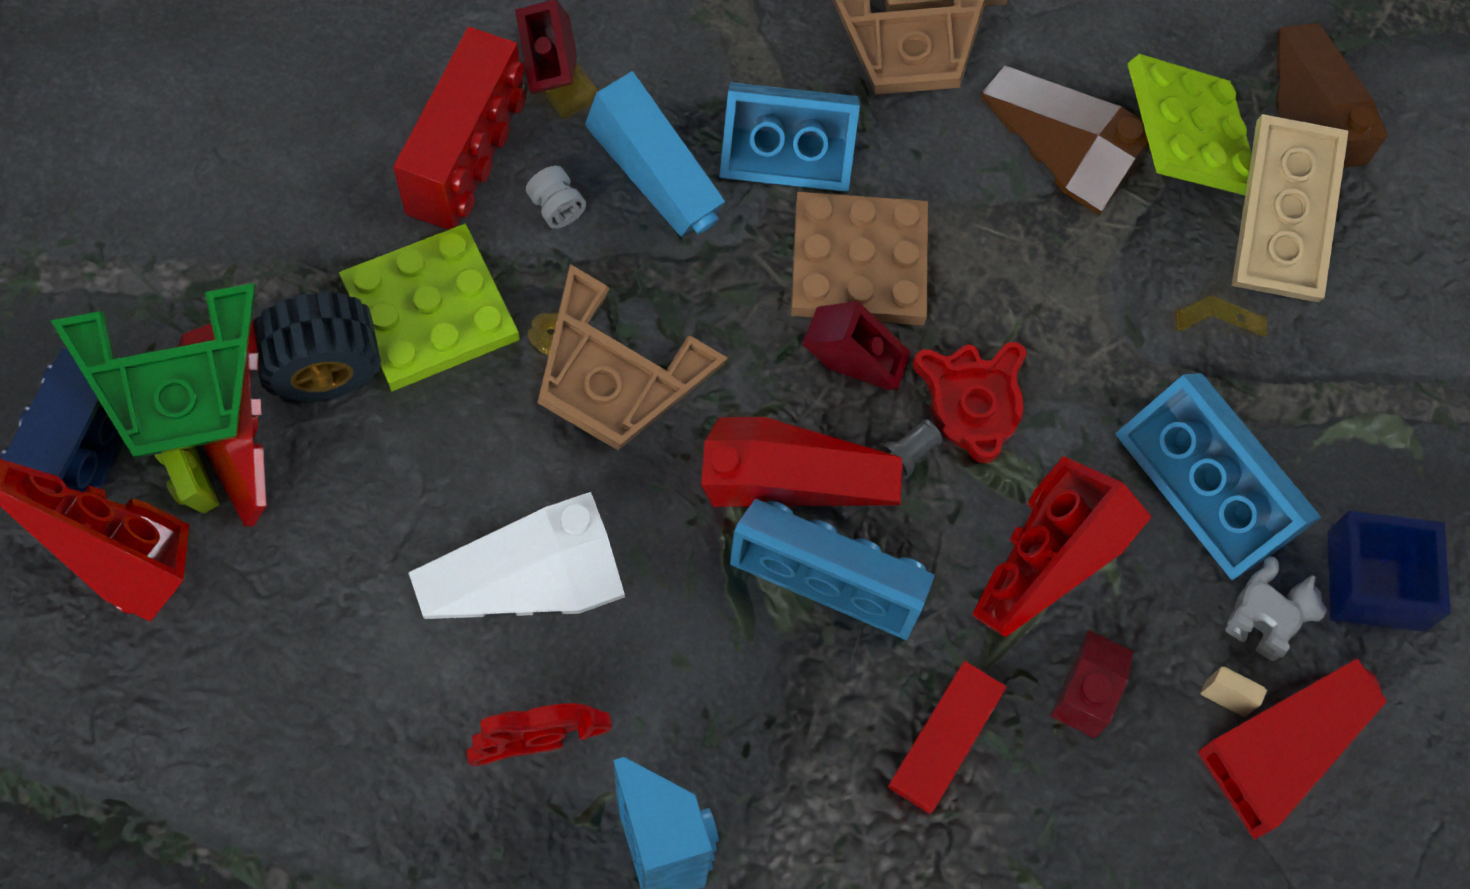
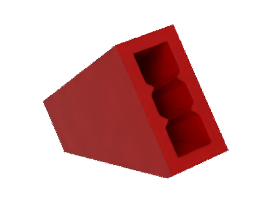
M1357 658L1212 740L1199 750L1198 754L1255 840L1282 824L1387 700L1381 693V687L1377 678L1372 672L1365 669Z

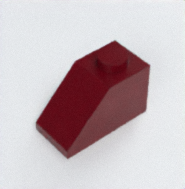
M557 0L515 9L530 93L536 94L573 85L577 53L571 20L567 12Z
M859 301L818 306L802 344L828 369L890 391L898 389L911 351Z
M1088 630L1050 717L1096 738L1110 724L1128 682L1133 651Z

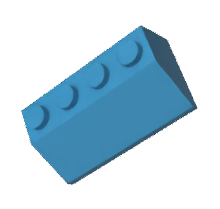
M1202 373L1182 375L1115 433L1232 581L1276 553L1322 518Z
M755 499L738 522L734 531L730 565L906 641L922 611L935 577L934 574L927 572L924 565L916 560L906 557L894 558L881 552L880 547L871 541L861 538L855 540L838 534L836 529L830 524L821 520L807 521L793 515V512L787 506L775 501L765 503Z
M626 757L613 760L617 807L640 888L700 889L705 887L708 871L713 870L712 861H715L713 852L717 851L715 842L719 841L710 808L700 810L695 794Z

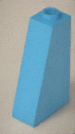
M631 71L598 91L585 122L586 128L682 238L693 230L699 235L719 221L717 213L725 203V200L635 73Z

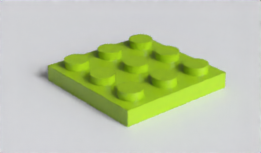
M1138 54L1128 62L1156 173L1245 195L1252 153L1246 136L1247 128L1241 119L1236 102V91L1231 81L1143 54Z
M466 223L339 272L348 296L360 299L361 303L366 304L370 309L381 359V369L391 391L520 340L514 321Z

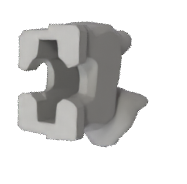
M1267 557L1264 560L1263 568L1256 571L1248 580L1245 588L1237 598L1235 609L1225 628L1228 634L1241 642L1246 641L1248 632H1251L1253 627L1263 633V637L1255 650L1271 661H1275L1279 657L1282 658L1290 648L1289 640L1297 634L1303 623L1309 621L1319 622L1327 612V608L1323 604L1322 592L1315 586L1316 577L1314 575L1309 576L1303 582L1294 586L1286 598L1268 584L1279 572V562L1275 557Z

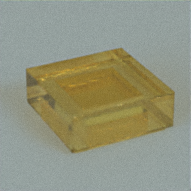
M576 63L573 85L544 91L543 94L564 120L592 105L598 89Z

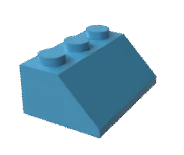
M730 82L719 178L849 192L860 108L858 96Z

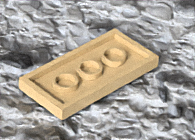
M1264 114L1257 119L1231 286L1312 302H1320L1324 299L1348 130Z

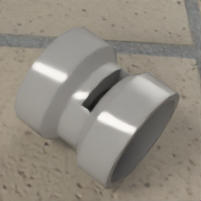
M554 165L539 171L530 179L526 186V193L535 205L542 207V217L551 228L558 229L571 224L580 217L586 208V201L577 189L570 187V178L561 166Z

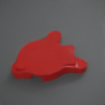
M1006 343L989 361L981 359L977 348L970 344L962 346L950 356H943L930 349H922L914 356L913 368L925 380L930 390L931 412L935 425L949 441L965 449L977 462L991 463L995 461L1001 452L1002 445L1014 434L1022 419L1024 411L1023 395L1017 382V374L1024 363L1027 352L1024 346L1019 343Z
M579 703L547 705L528 711H508L490 716L480 721L481 733L471 737L473 746L466 750L467 762L470 766H482L510 757L563 748L562 739L566 737V733L578 729L581 741L609 732L612 729L611 716L607 712Z

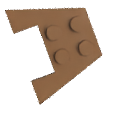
M832 0L875 95L961 87L986 0H953L954 6L881 13H871L870 0Z
M570 264L537 403L612 448L619 450L725 365L728 358L688 335L666 371L589 325V322L608 294V286Z

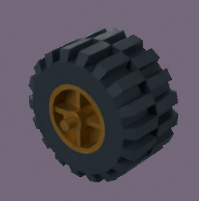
M327 292L299 295L291 299L277 302L275 306L266 308L261 312V316L256 317L253 322L258 348L260 384L271 395L296 401L329 399L363 387V384L370 382L375 378V374L380 371L381 359L370 309L356 297H347L346 294L340 293L328 294Z

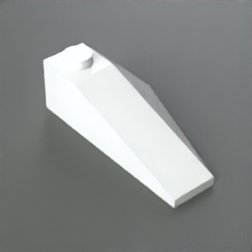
M591 492L544 507L408 572L424 619L483 617L485 614L516 613V616L533 615V612L562 611V614H579L625 598L608 535Z

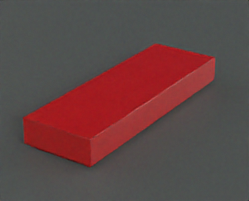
M964 661L888 785V788L931 815L1007 686Z

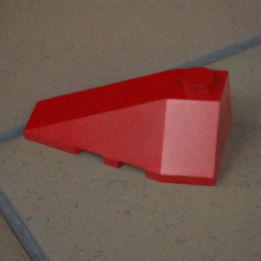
M253 317L237 438L202 445L244 527L255 526L266 508L263 446L261 443H253V438H255L258 430V416L262 415L261 399H251L250 390L252 372L259 371V357ZM210 323L182 334L177 347L215 340L212 324Z
M721 417L717 419L705 440L701 486L713 507H750L755 499L765 503L775 501L785 506L901 505L903 460L902 457L767 417Z
M1063 456L1034 490L1028 502L1032 511L1024 527L1015 528L1010 538L1014 547L1007 561L996 566L972 615L978 621L1002 636L1007 637L1122 554L1152 517L1123 482Z
M0 459V507L101 598L114 604L116 608L124 613L135 614L151 622L184 580L190 524L146 502L130 498L126 505L105 499L106 494L103 489L90 485L84 492L67 488L57 475Z

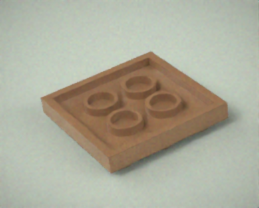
M797 192L791 316L813 318L818 306L859 301L879 322L924 325L927 318L928 201Z

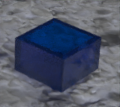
M1348 511L1328 530L1330 620L1426 632L1451 614L1445 522Z

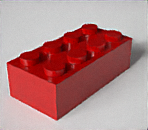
M469 26L466 29L393 166L405 215L450 230L457 227L461 217L467 218L474 204V192L479 182L484 183L487 180L492 168V156L496 148H502L505 145L510 130L509 123L514 113L520 114L525 105L527 91L522 86L524 65L519 60L517 42Z

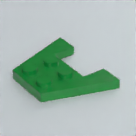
M255 283L205 292L215 340L117 359L114 357L106 315L103 311L50 320L134 458L237 438L256 289Z

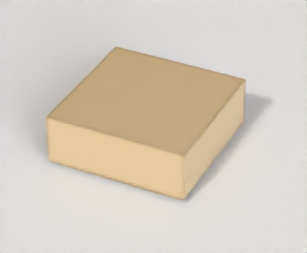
M1221 666L1205 681L1200 695L1246 717L1262 704L1267 690L1258 683Z

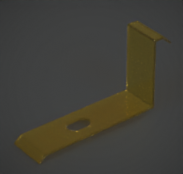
M1212 295L1180 311L1176 310L1175 306L1176 329L1179 331L1214 316L1258 335L1268 336L1266 316L1257 315ZM1237 313L1245 317V322L1237 318Z

